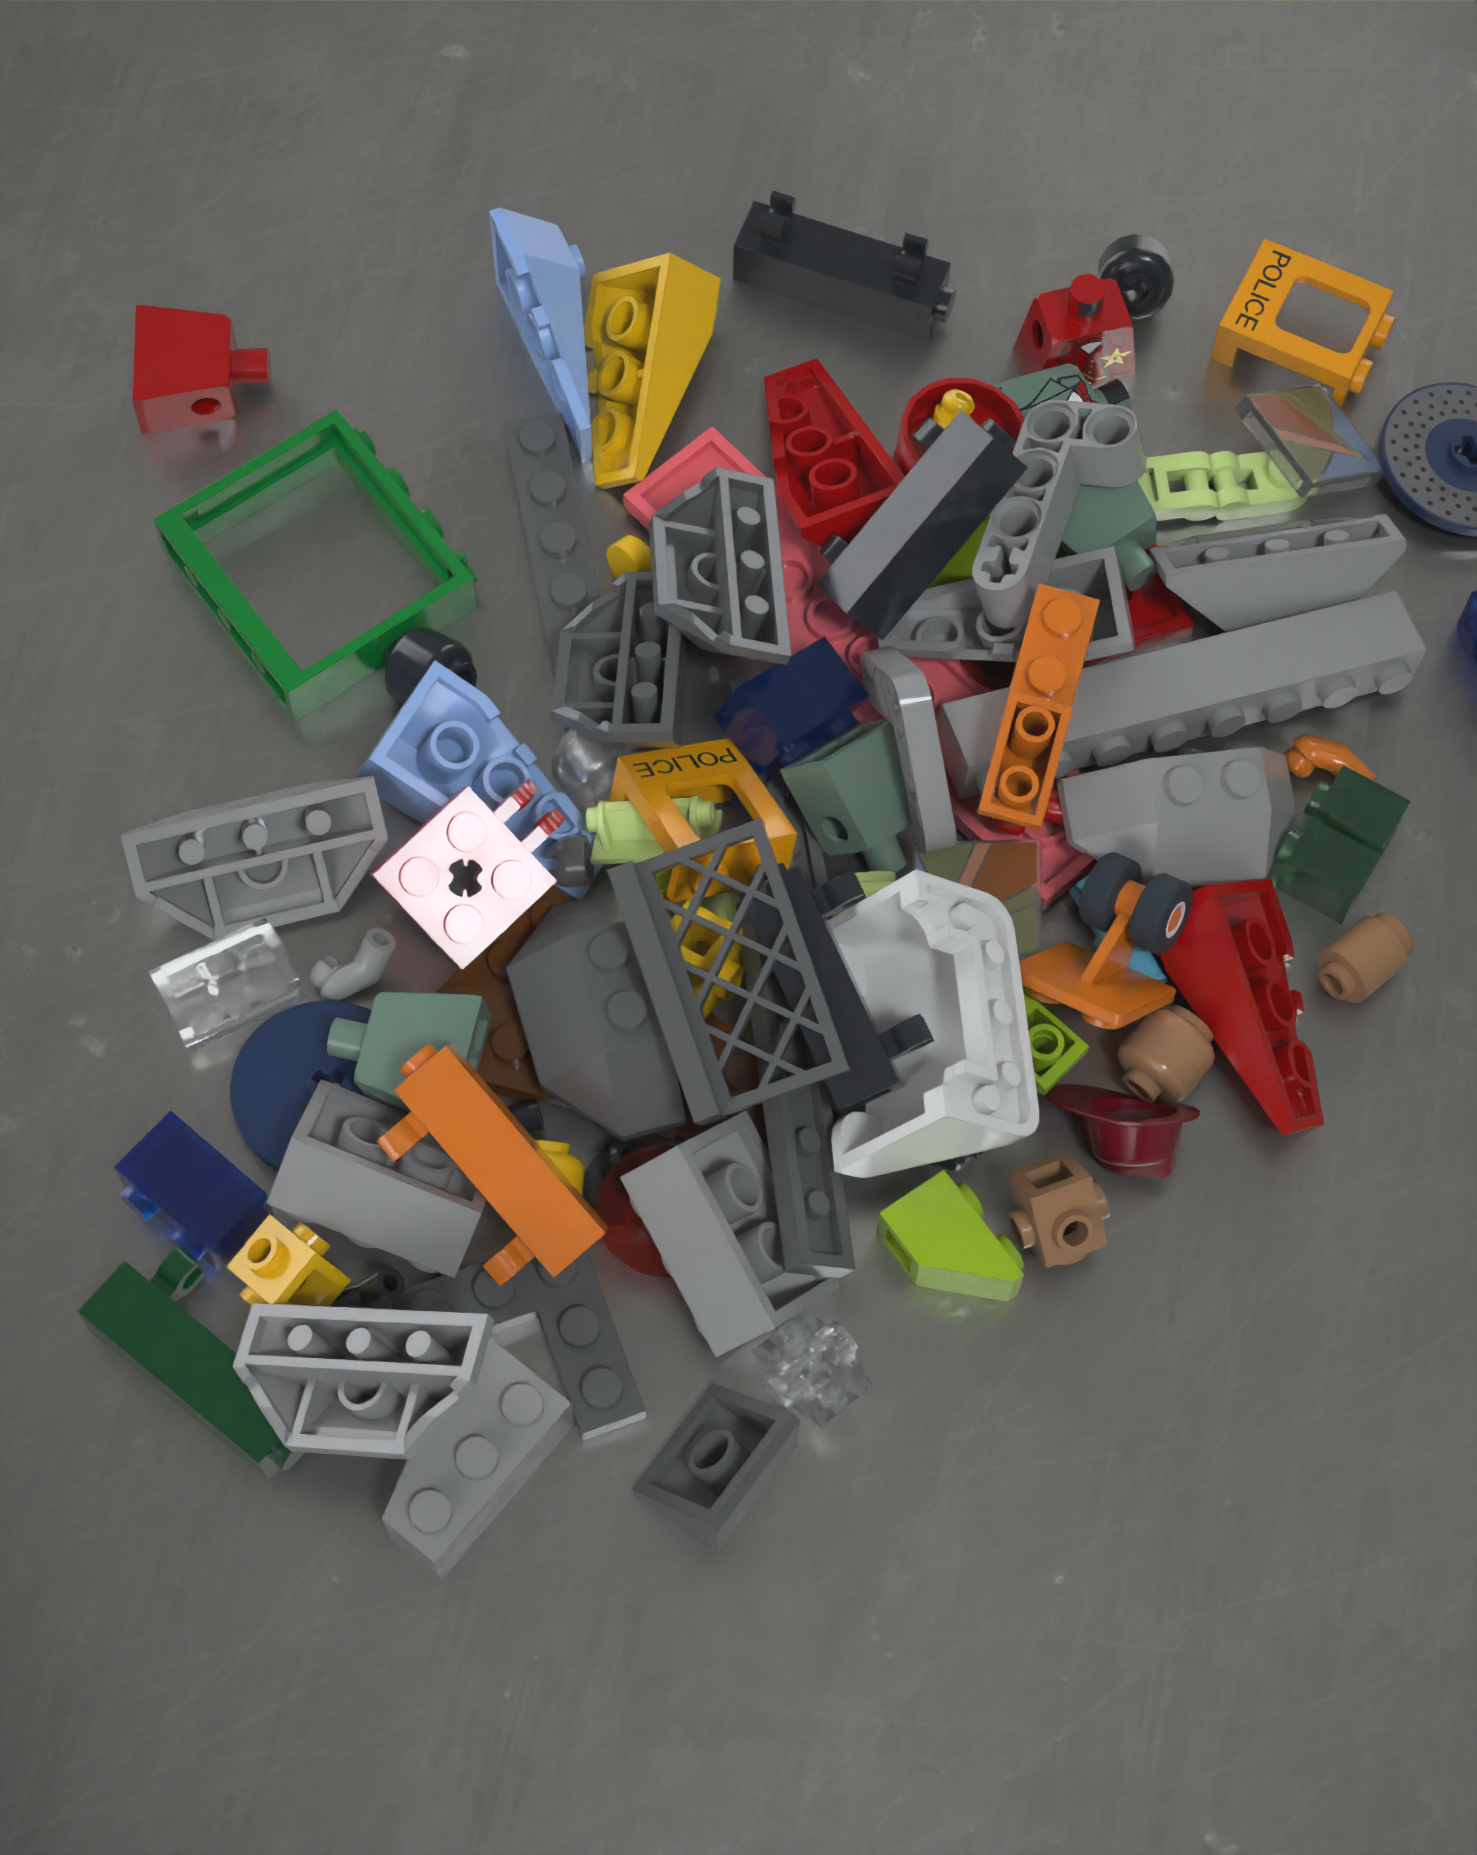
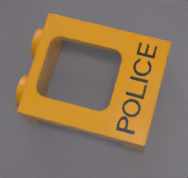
M1264 238L1219 324L1210 359L1232 367L1242 349L1334 387L1331 399L1341 409L1349 391L1360 394L1374 364L1373 361L1366 359L1371 347L1381 351L1389 337L1396 318L1386 313L1394 291ZM1300 283L1308 284L1367 310L1369 316L1351 351L1348 353L1335 352L1284 331L1276 325L1275 321L1295 285Z
M731 738L689 744L676 749L666 748L618 756L609 802L631 801L664 853L702 840L693 832L673 802V798H691L693 795H700L703 801H713L714 804L731 801L734 790L754 820L762 819L777 863H784L787 870L790 867L798 833ZM754 838L728 847L717 872L750 887L748 880L756 874L762 862ZM714 853L693 861L707 867ZM683 865L673 867L667 896L671 903L692 900L703 874ZM712 880L705 897L737 890Z

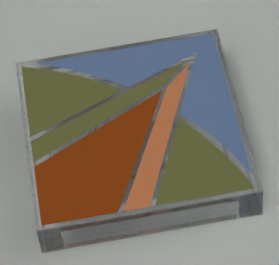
M1322 383L1245 394L1234 408L1238 416L1301 498L1375 485L1384 476L1379 457Z
M1040 839L957 841L956 847L923 854L918 843L913 842V871L917 869L996 897L1006 907L1012 918L1019 961L1042 952V843Z

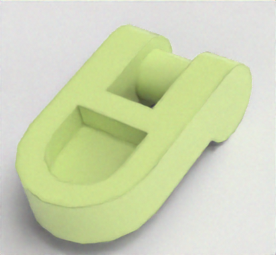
M1276 449L1235 455L1230 451H1220L1209 455L1213 473L1211 477L1207 478L1208 484L1213 485L1216 492L1219 512L1218 514L1215 513V517L1218 520L1230 521L1285 513L1298 509L1306 502L1313 484L1312 478L1290 450ZM1249 481L1251 490L1239 487L1238 483Z
M1193 451L1147 457L1146 470L1137 481L1154 509L1156 521L1179 518L1201 521L1215 516V513L1218 514L1219 512L1216 492L1209 489L1207 477H1211L1213 473L1208 453ZM1178 480L1184 483L1185 491L1170 493L1168 481Z

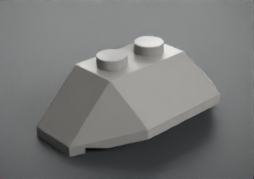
M1387 514L1368 515L1364 519L1352 517L1317 518L1192 536L1171 542L1168 546L1151 548L1150 558L1154 561L1155 569L1166 587L1225 632H1231L1359 600L1406 551V539Z
M1262 747L1144 759L1057 781L1067 843L1083 854L1087 852L1097 861L1110 852H1116L1137 861L1142 871L1141 884L1145 886L1155 876L1162 873L1186 881L1192 889L1201 888L1208 884L1265 879L1297 816L1286 755Z
M374 776L308 783L195 809L120 835L136 898L150 906L156 907L214 941L340 912L377 854L388 841Z
M252 1303L233 1368L242 1382L249 1388L257 1405L283 1445L290 1451L410 1460L477 1386L494 1319L489 1314Z

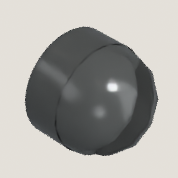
M586 835L566 837L557 840L549 848L545 859H558L559 862L558 869L548 870L557 880L556 884L571 888L593 884L594 865H591L590 862L592 850L588 837Z

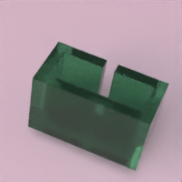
M1343 765L1332 785L1321 780L1314 790L1303 814L1311 817L1304 832L1300 833L1292 828L1280 847L1274 862L1282 865L1283 869L1275 889L1342 925L1396 833L1411 801Z

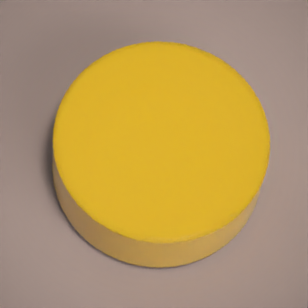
M626 535L607 548V562L616 580L624 572H652L651 549L638 537Z

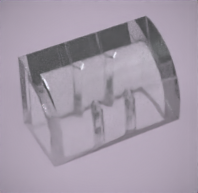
M266 917L148 971L188 1053L307 998L283 942Z

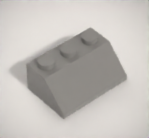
M321 1079L292 1135L266 1204L283 1210L287 1216L296 1221L316 1223L344 1234L351 1242L361 1247L379 1248L407 1259L411 1265L421 1271L428 1273L439 1272L455 1279L487 1199L430 1132L393 1162L376 1141L408 1114Z
M747 1111L679 1144L620 1177L630 1196V1202L634 1211L642 1218L661 1254L666 1271L674 1278L693 1314L698 1331L706 1338L715 1357L778 1327L840 1287L837 1278L786 1273L770 1154Z

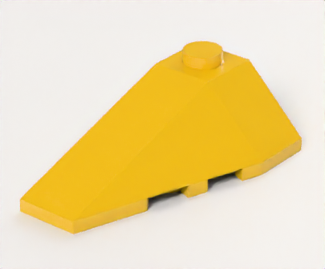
M670 252L592 275L584 324L585 346L594 349L595 369L587 374L588 391L597 395L598 414L591 423L595 486L602 489L642 482L713 334L714 321L718 311L717 302L721 278Z

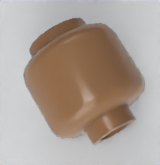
M1177 1005L1172 1006L1170 1010L1160 1008L1142 1017L1118 1048V1060L1126 1072L1122 1077L1123 1084L1136 1097L1147 1103H1153L1156 1098L1170 1103L1183 1101L1212 1067L1215 1052L1210 1043L1214 1036L1211 1030L1195 1014Z

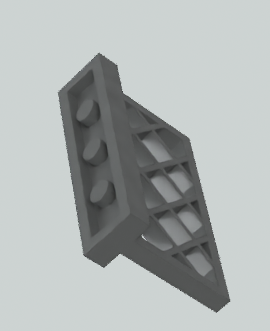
M761 818L636 864L633 861H629L607 869L694 1123L705 1126L728 1118L727 1115L851 1071ZM754 838L762 862L750 887L717 872L728 847ZM714 853L707 867L693 861ZM679 865L703 874L687 910L663 898L655 874ZM766 875L774 898L759 892ZM712 880L745 894L730 929H726L696 914ZM755 899L778 909L783 920V927L772 950L738 934ZM668 910L683 917L676 933ZM692 922L725 937L709 972L685 962L680 948ZM788 937L797 961L781 954ZM734 942L768 957L751 992L718 977ZM776 962L801 972L806 985L794 1013L760 997ZM690 973L705 979L698 995L696 994ZM714 984L747 999L731 1035L707 1025L702 1009ZM810 1000L819 1024L803 1017ZM756 1004L790 1019L774 1055L768 1054L740 1040ZM799 1024L823 1035L832 1062L804 1071L782 1060ZM711 1035L727 1042L720 1058ZM736 1047L770 1062L757 1089L732 1097L724 1071ZM778 1067L795 1074L771 1083Z

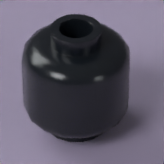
M1131 234L1118 238L1106 248L1099 260L1097 276L1102 280L1110 278L1117 282L1132 320L1153 316L1164 308L1172 295L1174 273L1170 254L1159 241L1148 235Z
M424 627L412 629L394 641L386 651L384 657V679L387 691L396 701L404 704L434 660L476 687L477 672L472 653L463 643L433 629Z

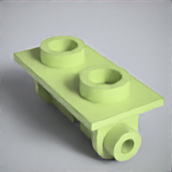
M693 795L691 798L672 799L696 836L704 839L720 832L723 813L722 810H715L713 801H703L700 795ZM600 800L597 807L587 808V829L589 833L596 832L590 858L591 865L618 864L629 861L639 863L664 853L631 801L609 802L608 800Z

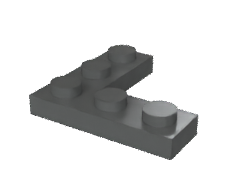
M587 1250L554 1278L539 1260L534 1257L507 1282L499 1286L484 1269L483 1265L486 1261L458 1270L455 1279L442 1275L405 1288L401 1297L391 1302L394 1310L489 1314L494 1319L490 1335L539 1318L567 1399L572 1403L573 1416L582 1441L646 1418L645 1407Z

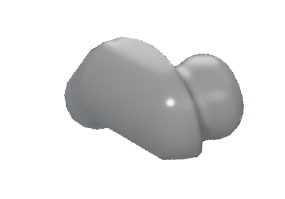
M381 928L369 929L353 960L344 966L341 965L337 958L327 956L324 961L319 960L310 972L311 983L321 990V997L340 1001L376 984L396 947L394 936Z

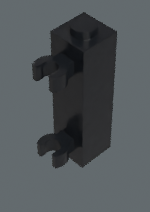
M772 191L770 205L753 201L733 245V280L926 342L929 341L937 321L947 322L956 296V289L948 287L951 263L927 255L928 239L906 232L903 239V247L801 216L794 213L796 198L777 191Z
M960 411L944 430L928 416L913 434L917 440L928 448L926 453L850 544L833 531L818 548V551L832 565L816 585L846 614L881 640H884L1028 469L1024 463L1009 451L1017 441L989 417L979 426L964 412Z
M779 863L778 866L851 1069L850 1072L825 1080L838 1110L847 1114L904 1087L905 1084L893 1060L921 1049L935 1040L921 1014L902 1021L880 1033L826 919L835 913L849 909L867 898L853 871L841 874L813 890L806 874L798 865L787 870L784 863ZM755 874L751 876L748 880L750 885L753 881ZM766 875L759 892L774 898ZM740 892L738 893V896L741 902L743 901L745 894ZM755 899L748 912V917L761 945L772 950L784 923L778 909ZM788 937L781 954L797 961ZM776 962L773 971L794 1013L806 985L801 972ZM810 1000L803 1017L819 1024ZM799 1024L817 1065L821 1066L832 1062L823 1035Z

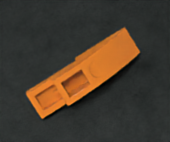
M1038 583L977 811L978 814L1041 830L1073 710L1072 705L1096 618L1099 599Z

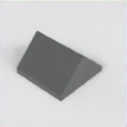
M712 1383L631 1490L648 1505L715 1554H718L797 1447L800 1420L792 1412Z

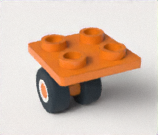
M1116 852L1105 854L1090 871L1079 901L1081 920L1085 924L1107 932L1095 953L1071 942H1063L1020 960L1022 986L1026 987L1025 992L1038 1001L1050 1004L1063 1003L1083 1012L1082 1018L1086 1022L1104 1029L1121 1028L1172 1003L1176 993L1174 987L1130 969L1128 965L1134 945L1155 954H1162L1174 945L1186 925L1193 900L1191 886L1186 881L1166 873L1155 876L1147 886L1142 885V871L1137 861Z

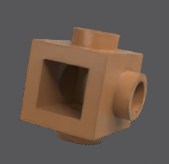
M1068 1151L1007 1173L1016 1208L1008 1212V1220L1013 1236L1022 1250L1030 1248L1046 1268L1054 1265L1076 1263L1082 1260L1087 1253L1108 1246L1102 1221L1110 1216L1105 1194L1099 1183L1092 1179V1176Z

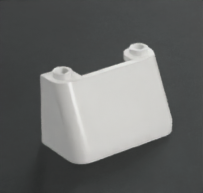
M916 869L828 920L880 1033L889 1030L902 1021L921 1014L935 1040L921 1049L893 1060L905 1084L904 1087L866 1104V1113L851 1112L835 1122L831 1137L834 1172L857 1178H871L1009 1146L1034 1133L1039 1124V1105L1016 934L1012 918L1006 907L989 893Z

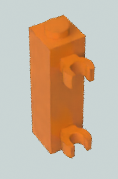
M429 1043L399 1068L407 1079L395 1088L394 1091L411 1112L376 1142L395 1162L429 1132L517 1235L483 1265L484 1269L499 1286L507 1282L534 1257L539 1260L554 1278L606 1234L607 1224L453 1043L446 1045L439 1052Z

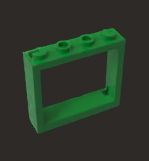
M337 409L154 518L160 543L165 554L295 722L384 667V657L387 649L406 632L417 627L429 628L440 632L477 608L474 583L478 581V577L468 566L466 554L461 550L452 552L443 541L444 534L442 528L432 512L426 507L421 510L417 509L409 499V489L400 473L393 466H389L386 469L375 457V447L366 431L364 430L360 433L357 428L353 429ZM338 463L437 587L302 671L204 546V543Z

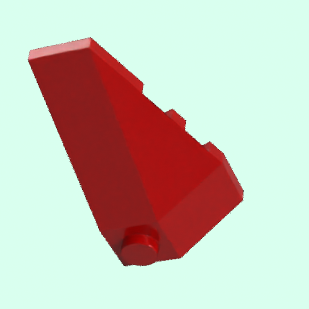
M815 358L764 377L778 502L803 539L821 546L834 531L845 542L850 544L905 476L820 361Z
M1271 878L1208 884L1192 891V906L1181 935L1168 951L1157 954L1162 959L1166 972L1197 1016L1211 1030L1216 1043L1282 1136L1323 1126L1324 1120L1312 1053L1305 1043L1298 1040L1295 1025L1297 1015L1305 1012L1302 994L1296 990H1289L1285 961L1295 958L1292 937Z

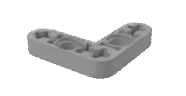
M893 646L860 653V666L868 699L871 705L894 726L909 811L918 846L923 854L956 847L957 836L933 702L925 675L919 667Z

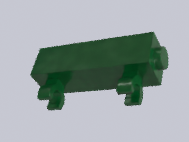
M177 1246L163 1260L156 1274L148 1281L127 1262L123 1261L77 1311L88 1330L265 1479L269 1480L279 1467L283 1471L290 1469L305 1452H292L283 1445L257 1405L249 1388L242 1382L234 1370L233 1363L237 1353L176 1304L179 1299L191 1292L203 1278L204 1273L197 1268L199 1262L180 1246Z

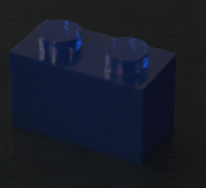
M824 636L793 654L787 665L776 664L740 685L713 717L759 776L779 763L786 767L816 748L813 742L821 737L828 742L855 726L858 721L853 713L870 695Z
M171 1110L114 1166L125 1188L119 1194L123 1202L146 1222L155 1215L172 1230L166 1237L175 1248L180 1246L197 1261L203 1257L218 1271L245 1245L246 1241L254 1234L269 1214L274 1215L271 1205L266 1204L268 1200L267 1193Z

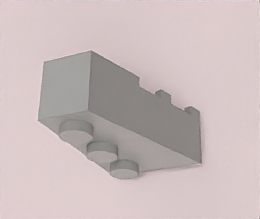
M490 1337L477 1386L410 1460L406 1461L382 1517L389 1539L438 1580L442 1581L575 1425L572 1403Z

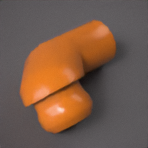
M1304 734L1292 740L1294 746L1284 753L1287 758L1288 769L1297 777H1308L1317 766L1327 770L1355 799L1367 793L1378 780L1377 776L1349 747L1339 741Z

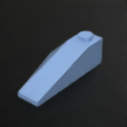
M503 208L489 211L496 283L557 412L562 413L564 426L581 462L584 463L592 460L591 418L580 280L587 277V271L582 254L576 244L567 245L556 224Z
M434 660L354 778L374 776L378 796L421 823L429 819L462 787L469 786L487 807L493 811L523 782L530 779L538 788V791L534 794V799L521 811H516L503 824L520 840L533 828V824L542 815L553 811L555 808L559 810L566 820L531 853L547 871L559 868L558 859H545L549 848L557 840L586 835L592 850L596 832L589 833L585 817L564 792H558L535 764L537 757L525 742L520 745L499 719L498 715L501 712L489 697ZM603 864L594 865V878ZM556 883L553 884L573 901L582 899L589 886L571 888L562 887Z

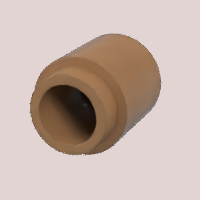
M1378 913L1374 917L1365 916L1318 955V976L1322 986L1336 999L1347 1000L1352 1003L1363 1002L1406 965L1407 955L1413 950V942L1409 932L1400 921L1387 913Z

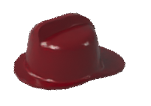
M1057 1084L1044 1095L1049 1102L1058 1107L1080 1114L1087 1147L1095 1159L1110 1171L1125 1176L1165 1178L1171 1175L1175 1169L1183 1123L1198 1119L1201 1114L1200 1110L1196 1107L1185 1104L1158 1101L1147 1103L1138 1097L1121 1092L1079 1084Z

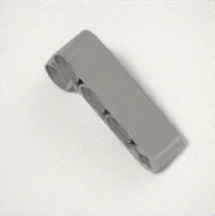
M1049 400L1036 405L1027 414L1012 454L1024 463L1028 469L992 510L972 567V576L987 620L994 626L1015 628L1028 622L1038 583L1047 584L1080 484L1112 488L1124 487L1142 477L1147 467V458L1137 417L1129 408L1113 404Z

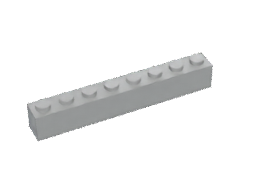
M1397 590L1083 668L1054 780L1064 777L1072 770L1094 764L1100 767L1112 766L1125 760L1129 755L1152 749H1155L1157 752L1170 751L1181 746L1187 740L1210 734L1213 737L1228 736L1243 726L1264 720H1268L1271 723L1282 722L1293 717L1299 711L1322 705L1329 709L1340 707L1351 701L1354 697L1379 691L1381 694L1397 692L1412 681L1427 649ZM1009 687L944 703L941 706L937 720V729L942 757L959 799L978 794L982 795Z

